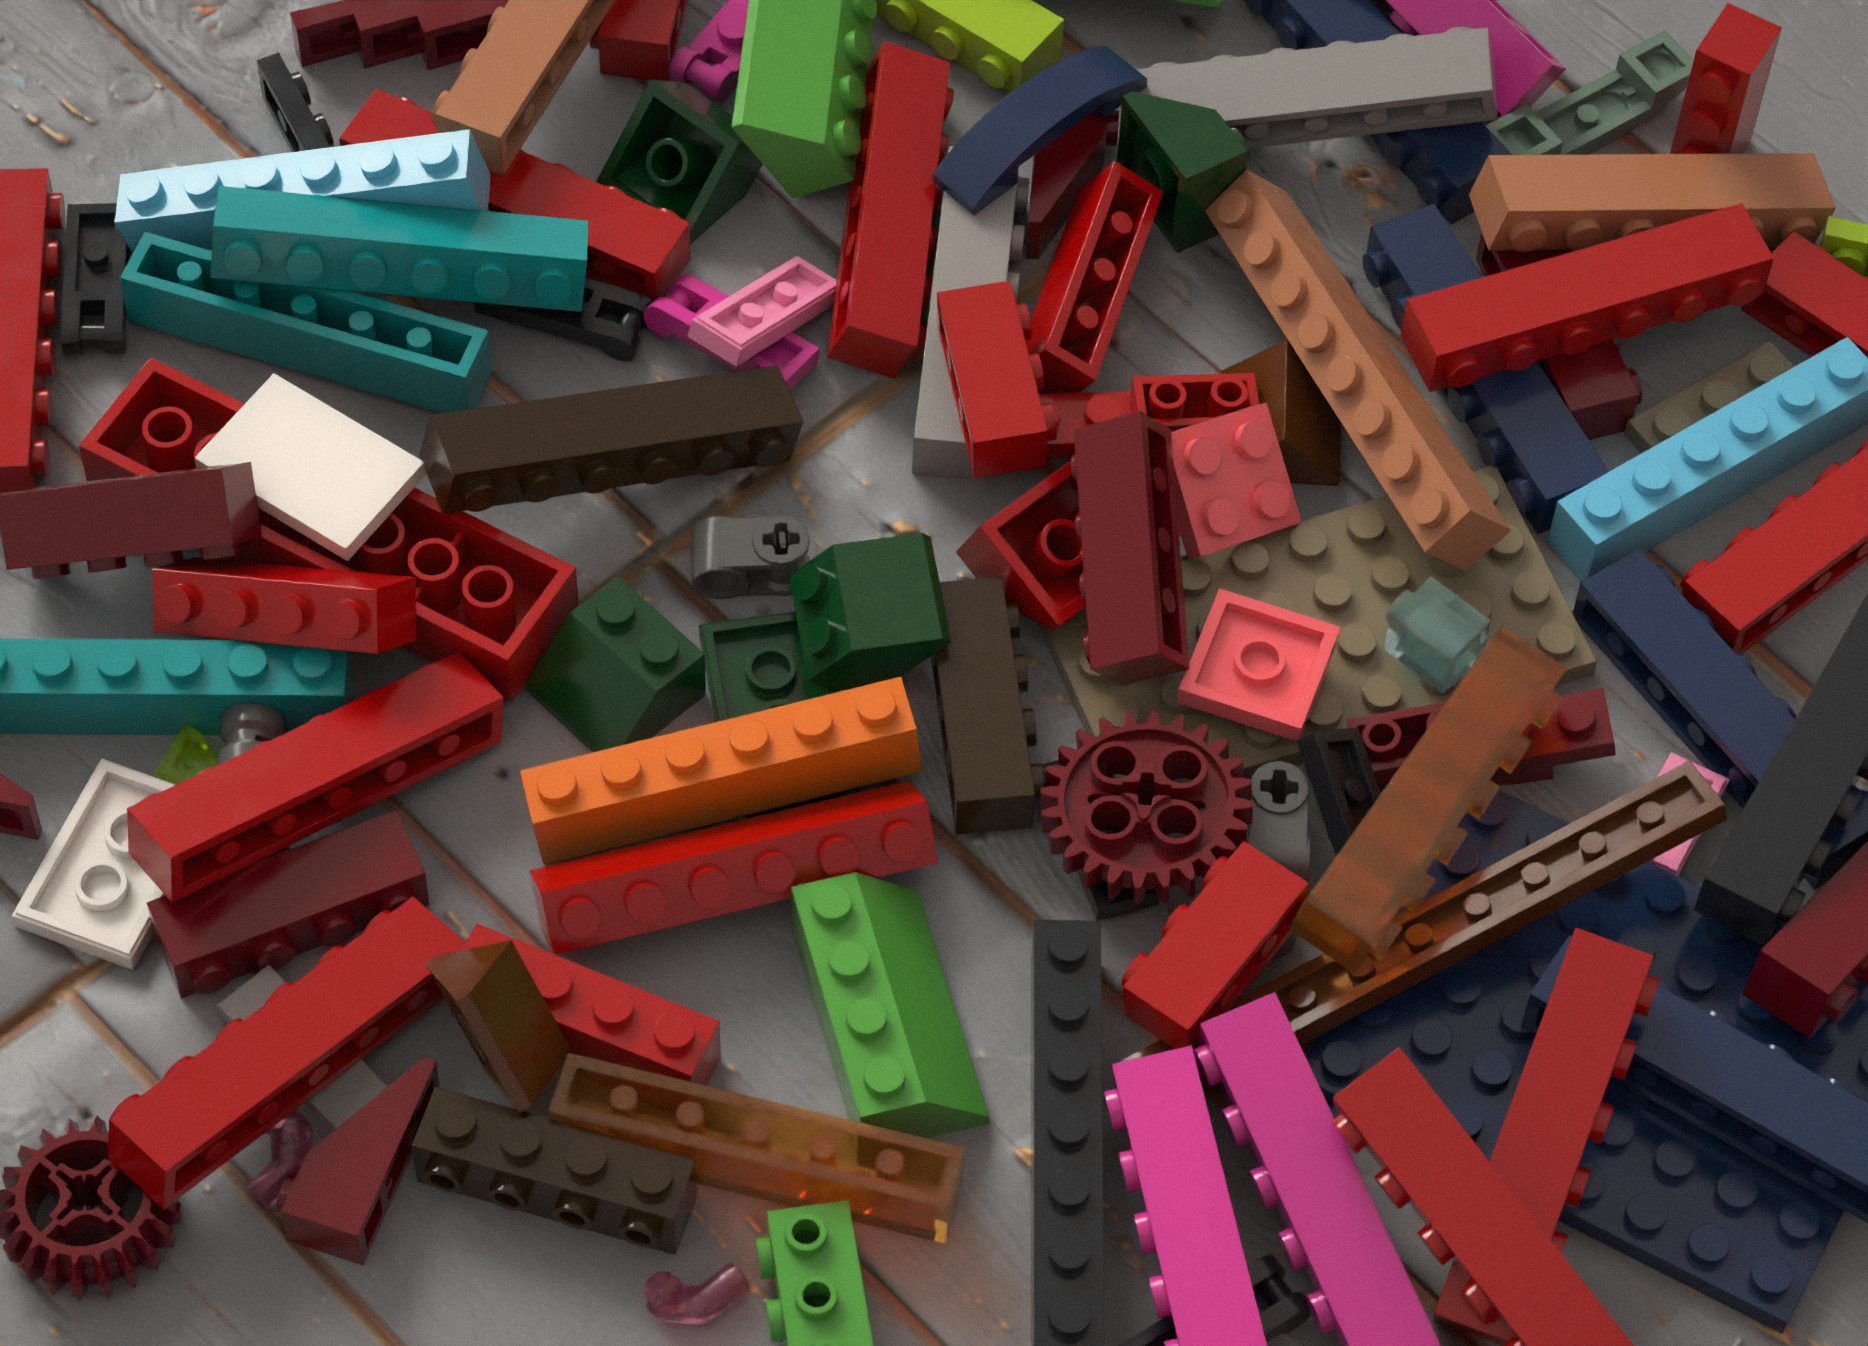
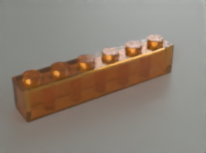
M1502 625L1305 899L1288 929L1354 974L1358 971L1369 953L1381 961L1403 929L1401 925L1393 920L1402 906L1413 913L1416 911L1436 879L1426 873L1435 859L1446 866L1469 834L1459 827L1465 816L1469 813L1478 820L1501 788L1491 781L1500 767L1509 774L1513 772L1532 744L1531 740L1523 736L1528 726L1532 722L1543 729L1564 698L1554 691V688L1567 668Z
M567 1053L548 1110L549 1119L695 1159L697 1184L791 1207L849 1200L853 1222L945 1244L947 1243L963 1185L965 1147L572 1053Z

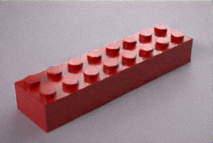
M150 357L79 444L86 480L94 481L196 468L194 458L245 403ZM415 487L349 561H346L258 508L262 538L238 543L240 555L226 557L232 561L416 577V641L402 645V647L432 662H437L459 651L504 698L513 701L529 679L570 612L579 606L575 566L464 511L443 514L437 498Z

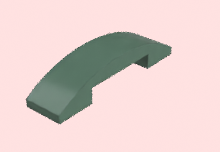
M1663 31L1619 54L1616 70L1537 112L1528 104H1525L1485 126L1512 155H1588L1636 128L1687 88L1694 60L1666 31Z

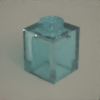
M1431 576L1414 593L1410 590L1404 591L1390 606L1385 620L1389 622L1384 650L1443 694L1483 656L1491 620Z

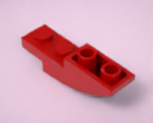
M1255 373L1132 376L1130 391L1039 394L1041 404L1051 403L1056 421L1057 439L1047 441V458H1069V461L1075 453L1074 429L1141 411L1173 432L1259 404Z

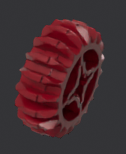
M97 1115L89 1131H80L77 1123L69 1118L65 1127L66 1135L55 1138L51 1132L42 1128L41 1135L39 1136L42 1147L39 1150H34L20 1145L17 1155L22 1167H4L2 1179L6 1189L0 1190V1239L5 1241L3 1249L7 1259L13 1264L20 1263L19 1267L22 1276L29 1283L43 1277L42 1280L46 1291H49L53 1296L68 1282L73 1297L80 1301L87 1292L88 1286L98 1284L101 1294L109 1298L113 1290L112 1281L122 1277L127 1284L136 1288L139 1281L136 1268L139 1265L158 1271L161 1260L156 1248H174L176 1236L172 1226L181 1224L183 1211L181 1203L177 1202V1200L163 1210L143 1191L141 1206L132 1222L128 1223L123 1217L121 1208L128 1201L126 1193L136 1183L108 1158V1130L105 1121ZM49 1192L54 1196L57 1206L49 1214L51 1222L40 1232L35 1227L36 1214L42 1200ZM95 1204L101 1205L102 1210L95 1207ZM76 1205L81 1209L83 1208V1211H77ZM91 1205L92 1210L87 1211L86 1206Z

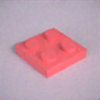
M1267 402L1171 432L1178 527L1188 559L1201 557L1302 522Z
M1219 588L1190 659V669L1185 671L1179 686L1177 703L1297 741L1302 736L1336 648L1341 627Z

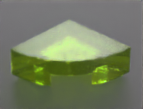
M184 724L154 773V777L177 785L196 776L208 767L217 766V758L205 737L197 730Z

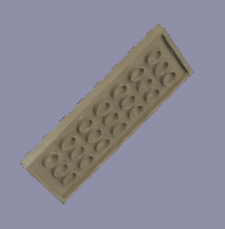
M1492 465L1472 470V472L1511 531L1466 572L1425 553L1388 495L1302 520L1301 523L1201 557L1188 559L1187 554L1181 556L1189 662L1219 588L1341 627L1336 648L1301 738L1316 730L1348 728L1346 719L1474 697L1476 710L1593 675L1597 659L1514 499L1507 490V486L1498 468H1493ZM1086 607L1055 630L1037 622L1083 728L1092 736L1097 737L1099 735V718L1105 717L1115 728L1123 727L1124 713L1130 710L1138 724H1146L1152 709H1156L1160 715L1161 725L1169 726L1179 713L1184 715L1185 731L1189 733L1200 725L1207 724L1209 726L1208 745L1226 738L1229 741V758L1241 757L1243 759V778L1252 779L1257 769L1268 762L1282 761L1291 763L1294 766L1304 763L1297 741L1177 703L1178 689L1185 671L1123 686L1092 671L1086 658L1083 644L1084 636L1088 632ZM1121 774L1113 775L1114 779L1126 777ZM1181 778L1175 779L1173 781L1178 783L1190 782L1191 780Z

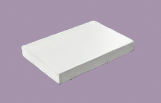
M274 373L194 458L196 468L251 462L258 508L346 561H349L426 475L425 464L422 460Z
M101 758L12 914L14 926L134 970L154 934L146 902L165 896V894L128 853L127 808L139 803L145 797L160 793L175 786V784Z

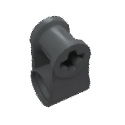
M785 515L754 518L715 516L702 519L693 526L691 532V586L696 593L710 599H728L736 596L792 595L789 575L810 561V557L807 555L810 545L808 530L798 519ZM781 531L785 533L786 544L780 543L779 532ZM779 568L786 569L785 580L780 578Z
M1282 761L1268 762L1257 769L1251 780L1253 822L1248 824V844L1308 882L1310 832H1307L1309 791L1307 778L1299 768L1291 763ZM1272 800L1281 801V804L1272 803Z

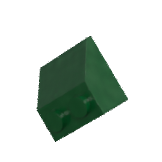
M650 80L596 183L603 186L617 187L629 197L657 209H668L677 214L681 219L690 222V244H692L746 196L763 164L733 130V116L686 83Z
M1134 91L1123 95L1117 162L1164 191L1153 220L1177 253L1219 235L1218 230L1205 210L1245 171L1246 161L1249 160V149L1243 135L1236 128L1230 129L1215 109Z
M918 533L833 544L789 575L808 682L836 693L901 677L951 643L932 540L926 534Z
M617 576L570 612L525 686L526 691L592 752H597L654 737L706 695L705 654L625 581Z

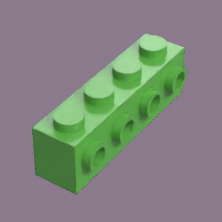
M849 1200L767 1211V1237L755 1238V1247L760 1279L773 1278L776 1300L765 1301L770 1342L783 1341L784 1346H874Z

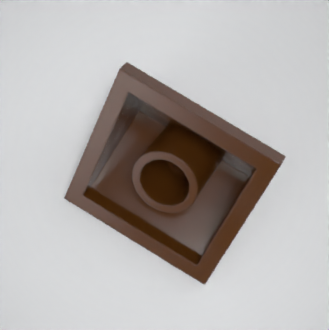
M1288 339L1221 371L1220 374L1255 373L1259 404L1267 402L1290 483L1339 486L1341 422Z
M512 940L439 955L425 962L427 969L485 1072L519 1113L532 1106L572 1052V1049Z

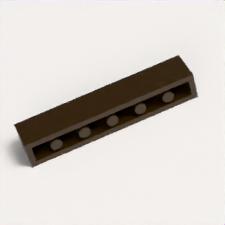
M778 365L430 415L419 457L425 464L426 474L443 514L466 510L479 512L492 506L525 501L537 503L557 496L583 492L595 494L610 488L641 483L654 485L668 479L700 474L712 476L726 470L758 465L761 467L774 466L780 462L790 461L804 421Z

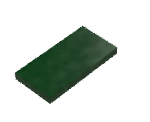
M795 611L698 625L701 651L705 654V673L714 722L835 693L807 681ZM857 787L749 815H739L736 816V818H732L731 820L732 822H736L820 801H825L837 797L859 793V788Z

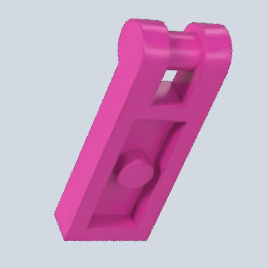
M728 0L688 47L682 46L675 53L669 66V76L686 84L694 82L703 87L704 95L719 103L723 102L737 87L749 0Z
M683 274L669 286L667 298L659 297L645 309L643 313L644 321L648 328L656 335L661 337L674 335L735 371L778 365L789 391L817 365L820 348L793 332L737 367L689 338L687 335L692 319L729 297L689 274Z

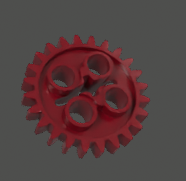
M1152 709L1146 724H1138L1130 710L1124 713L1123 727L1115 728L1105 717L1099 718V735L1097 737L1079 729L1076 731L1077 750L1060 746L1058 748L1059 766H1047L1046 787L1040 789L1041 810H1043L1041 811L1042 832L1049 834V851L1051 855L1063 854V870L1066 874L1084 868V888L1090 889L1102 879L1107 881L1108 899L1114 900L1123 887L1132 888L1135 904L1142 903L1147 889H1156L1160 900L1163 903H1169L1170 887L1179 885L1191 897L1195 895L1196 876L1199 875L1204 879L1206 873L1218 858L1225 856L1229 859L1235 852L1236 846H1240L1243 841L1248 843V824L1253 822L1251 779L1243 778V759L1241 757L1229 758V741L1226 738L1208 745L1209 726L1205 723L1191 733L1185 731L1184 715L1180 713L1169 726L1161 725L1160 715L1156 709ZM1121 774L1126 777L1114 779L1107 776ZM1184 778L1189 779L1191 781L1186 783L1174 782L1173 780ZM1105 829L1121 830V832L1107 834L1101 831ZM1172 833L1187 835L1183 838L1167 837V835Z

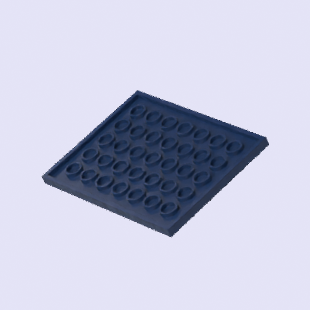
M1471 777L1412 877L1411 891L1399 899L1388 919L1569 823ZM1646 862L1323 1033L1317 1038L1306 1059L1327 1104L1334 1107L1333 1096L1396 1048L1400 1047L1490 1161L1536 1033L1521 1025L1530 993L1568 936L1573 935L1575 927L1654 955L1649 975L1660 978L1661 981L1668 984L1674 990L1677 996L1704 1011L1711 1010L1722 1014L1733 1023L1736 1029L1763 1044H1772L1784 1049L1793 1057L1796 1063L1823 1078H1833L1844 1083L1854 1092L1856 1097L1867 1103L1868 987L1861 984L1857 988L1859 990L1857 998L1840 1022L1835 1023L1828 1019L1809 1039L1742 995L1760 950L1764 945L1694 911L1701 887L1657 865ZM1779 924L1776 926L1769 941L1783 928V926ZM1611 1077L1603 1098V1102L1615 1106L1601 1145L1589 1140L1587 1142L1579 1166L1590 1169L1591 1174L1578 1209L1565 1205L1559 1221L1783 1334L1845 1210Z

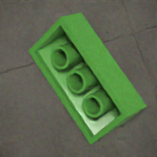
M749 0L732 128L792 199L854 181L857 154L861 150L860 125L862 108L866 106L867 101L865 91L867 65L872 58L870 45L872 23L877 15L875 0Z
M857 872L792 886L791 927L859 1154L988 1124L989 1114L918 890Z

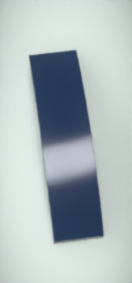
M1107 46L1094 47L1071 55L1030 78L987 112L961 138L933 172V182L970 213L975 215L1018 183V167L1094 110L1104 118L1122 105L1123 95L1132 91L1140 92L1147 87V78Z

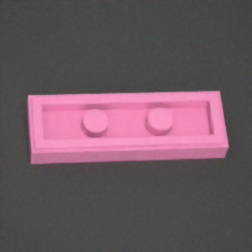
M795 256L693 318L687 336L737 367L834 305L837 280L799 256Z

